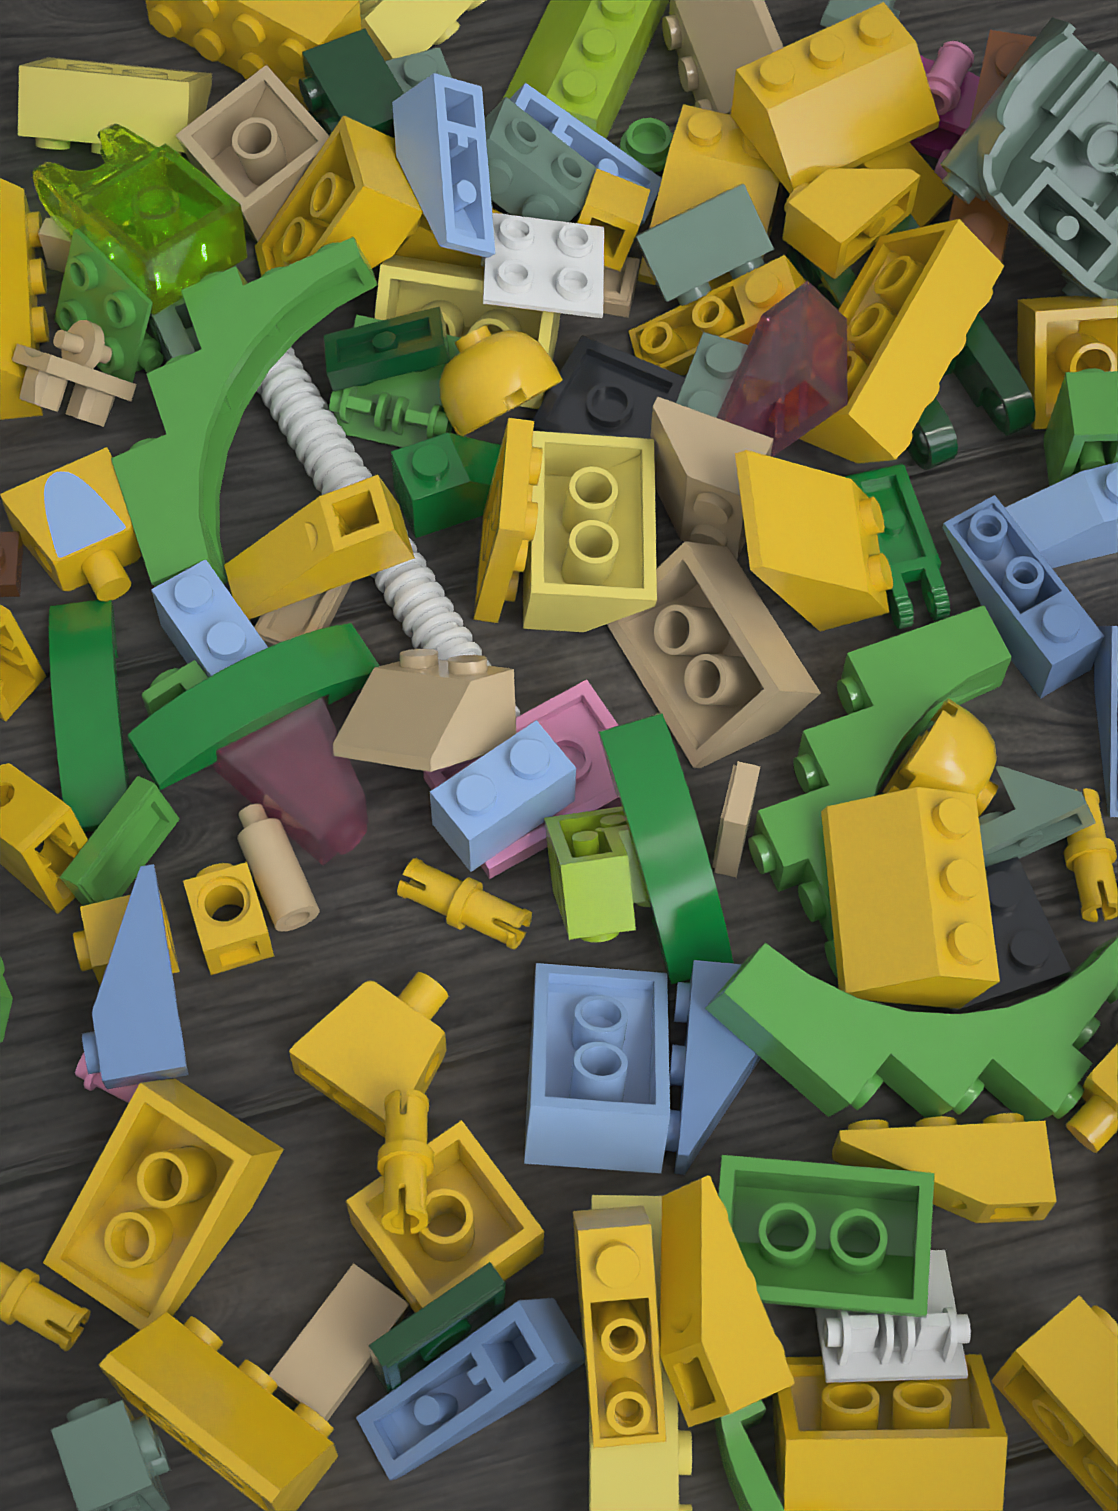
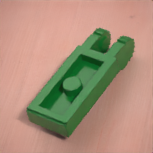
M899 464L845 476L852 479L869 498L875 497L881 508L884 519V532L877 534L880 553L886 556L892 572L893 588L886 590L889 613L896 628L902 629L914 624V609L908 597L905 583L921 580L922 596L933 620L949 618L948 616H950L951 611L949 597L939 571L941 561L905 466Z

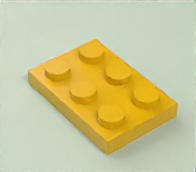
M508 418L483 512L473 620L498 623L504 600L515 601L519 572H524L528 542L534 539L538 518V503L531 502L533 486L538 485L543 457V448L532 447L534 421Z

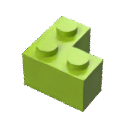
M622 806L544 818L552 889L569 940L580 938L586 942H604L617 937L619 932L636 930L633 903L643 907H650V903Z

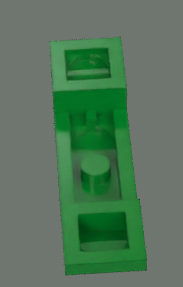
M94 600L50 606L49 610L50 678L63 802L71 807L84 833L96 831L130 786L128 767L124 758L116 668L118 651L112 600Z
M352 623L315 630L261 650L203 680L144 720L128 734V740L158 789L162 790L217 762L216 750L321 697H324L327 704L330 705L363 688L373 669L380 665Z
M663 713L598 731L614 790L621 802L654 917L652 922L669 982L675 984L691 979L694 960L734 964L726 924L706 847Z

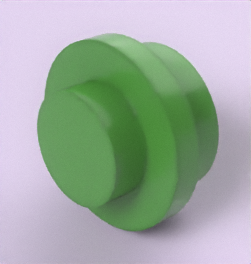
M639 119L632 123L623 134L620 149L653 173L659 172L665 168L673 134L669 127L658 119Z

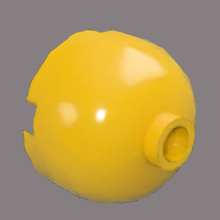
M485 325L454 342L460 353L444 366L439 381L440 400L446 416L456 433L465 436L495 420L500 415L547 391L563 381L552 358L543 346L526 333L514 330H506L491 335Z
M948 698L930 719L934 722L929 732L926 730L922 736H918L882 793L886 794L914 787L976 794L979 817L999 788L997 784L989 780L997 761L995 742L984 724L969 711Z

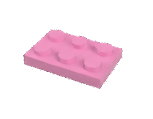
M588 680L516 717V733L537 720L576 767L575 801L553 816L621 806L619 796L616 795L598 734V731L618 726V724ZM482 756L432 772L424 771V779L430 789L433 790ZM545 822L480 865L488 878H493L547 847Z

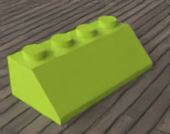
M550 0L503 99L505 97L510 99L526 83L606 139L669 0Z

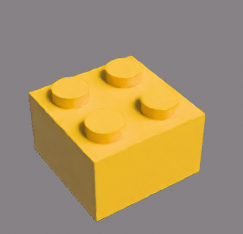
M462 1120L427 1144L434 1152L433 1172L427 1177L426 1211L428 1212V1225L423 1230L411 1233L410 1214H406V1210L404 1211V1234L393 1233L383 1227L381 1220L384 1210V1176L379 1177L346 1200L351 1224L415 1313L489 1262L492 1263L505 1281L544 1253V1230Z

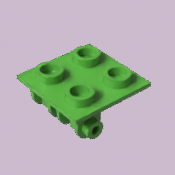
M75 229L72 235L54 321L64 331H68L79 320H88L99 325L104 333V345L111 348L112 356L108 363L103 364L99 362L97 366L108 375L133 383L135 372L142 369L146 372H151L158 369L164 360V356L160 353V343L146 333L153 302L79 229Z
M356 315L354 327L382 320ZM447 335L451 361L460 353L454 343L460 337ZM446 364L432 367L422 372H411L374 381L365 386H354L332 391L329 410L334 412L337 424L343 428L346 435L401 448L445 433H452L453 427L446 416L440 400L439 381Z

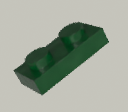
M440 306L324 335L326 370L333 391L354 386H365L374 381L411 372H422L450 362L446 324Z

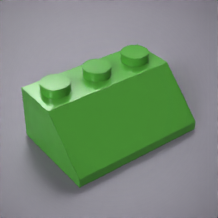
M722 1155L718 1197L726 1207L730 1226L746 1265L754 1275L757 1291L762 1303L921 1318L927 1317L934 1173Z

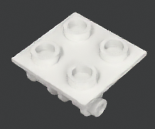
M492 213L495 254L489 258L481 257V266L484 267L483 304L596 318L603 317L604 227Z
M930 1250L926 1318L815 1308L826 1383L965 1379L968 1377L962 1343H969L970 1321L967 1314H957L945 1250Z

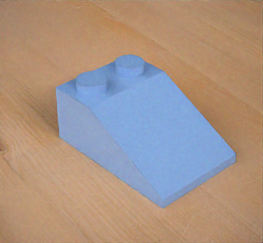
M536 963L524 1164L661 1174L670 1120L667 973Z

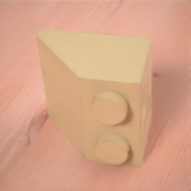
M265 65L177 133L176 137L194 170L258 242L329 135L271 69Z
M657 397L653 405L650 439H654L655 488L675 530L682 541L726 546L737 560L745 544L746 535L735 453L749 450L771 456L773 438Z
M433 649L400 652V661L373 669L333 742L334 756L428 772L483 756L516 734L514 669L487 666V657L481 655H461L451 657L448 660L438 659V651Z

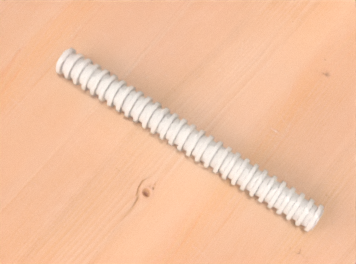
M290 347L269 370L257 392L262 396L265 406L270 409L273 419L278 422L281 432L287 436L288 443L296 451L298 460L304 464L306 473L313 478L314 486L324 495L372 477L370 471L364 467L362 458L355 452L352 442L346 438L345 431L337 424V418L329 411L328 404L320 397V391L311 382L310 375L303 369V364L295 356L293 348ZM409 538L414 559L371 574L370 576L375 578L376 587L384 593V600L393 608V614L396 619L403 622V630L406 635L412 637L413 647L415 649L437 650L438 659L448 660L451 657L461 655L482 656L481 648L478 644L472 642L471 632L466 627H463V619L458 613L454 612L453 603L447 597H444V589L439 583L435 582L434 573L426 567V560L421 554L417 553L416 544ZM487 660V666H491L490 662ZM515 705L516 717L520 716V710Z

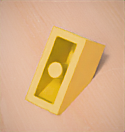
M828 168L810 184L807 182L801 183L788 197L784 207L786 218L782 239L830 277L836 279L872 248L881 236L887 235L912 213L920 175L912 169Z

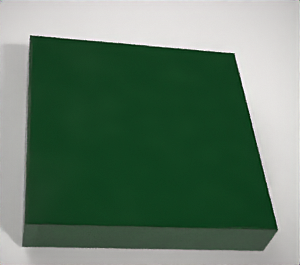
M491 1262L368 1345L375 1375L387 1394L505 1311V1282Z

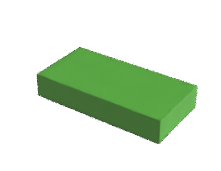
M137 776L60 876L61 880L82 906L121 897L137 877L140 866L146 865L179 821V817L155 783Z

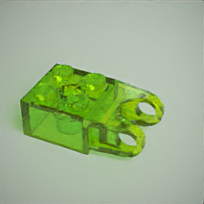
M110 124L98 132L97 136L101 141L100 153L105 161V164L100 167L86 171L67 169L57 163L45 162L32 171L33 182L38 196L56 224L70 240H72L75 229H79L153 302L150 312L153 315L183 298L181 290L199 283L208 274L226 271L247 258L241 204L166 143L157 147L124 126Z

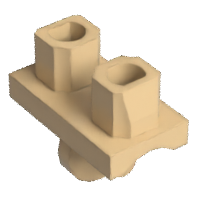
M79 320L68 331L59 330L56 332L53 341L55 347L62 349V358L17 344L12 361L27 366L19 398L21 400L58 412L69 380L75 382V386L66 414L102 427L105 425L115 396L132 401L137 384L94 370L99 362L106 364L112 356L111 348L104 345V333L96 323L88 320Z

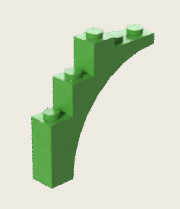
M354 237L340 243L327 244L321 247L315 254L286 267L273 268L265 272L261 278L247 283L235 266L223 272L208 274L199 283L181 290L201 350L192 354L176 356L170 359L164 366L146 373L166 434L158 438L141 440L135 443L129 451L111 458L151 583L155 587L203 560H207L223 584L228 582L220 542L219 504L228 450L245 408L269 370L296 340L334 309L378 285L372 268Z
M985 605L847 653L841 679L837 681V690L840 701L849 715L804 730L798 756L793 760L796 777L806 794L761 809L757 813L753 837L748 839L753 861L761 874L770 873L778 892L799 885V898L807 917L812 922L819 920L828 941L825 942V953L829 965L837 978L821 811L827 806L877 796L892 767L916 741L918 736L934 724L930 719L948 698L961 705L1001 686L1012 657Z
M1118 935L1096 947L1065 981L1050 991L1007 1008L966 1014L909 1012L856 998L807 974L765 943L741 964L705 1009L827 1117L848 1105H851L855 1110L860 1109L874 1095L884 1081L925 1118L941 1116L951 1110L957 1115L961 1114L974 1102L985 1087L1013 1113L1023 1115L1025 1122L1040 1121L1051 1115L1060 1119L1073 1108L1084 1093V1088L1078 1082L1092 1065V1062L1078 1050L1094 1035L1101 1022L1094 1015L1105 1001L1111 1004L1118 999Z

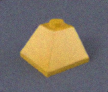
M1062 296L1018 300L1017 358L1021 377L1029 388L1035 405V421L1031 425L1033 429H1047L1066 372H1079L1090 368L1101 369L1105 372L1118 371V299Z

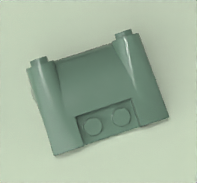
M1052 17L941 162V166L948 173L942 180V183L967 204H970L975 197L984 202L987 199L998 213L1062 271L1061 277L1067 282L1061 290L1065 296L1118 299V69L1111 62L1104 60L1098 53L1088 50L1072 34L1076 28L1071 23Z

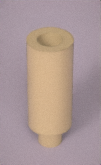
M252 804L245 807L239 812V818L244 829L239 833L237 840L275 929L278 931H290L308 924L317 917L319 908L281 821L276 818H268L261 804Z

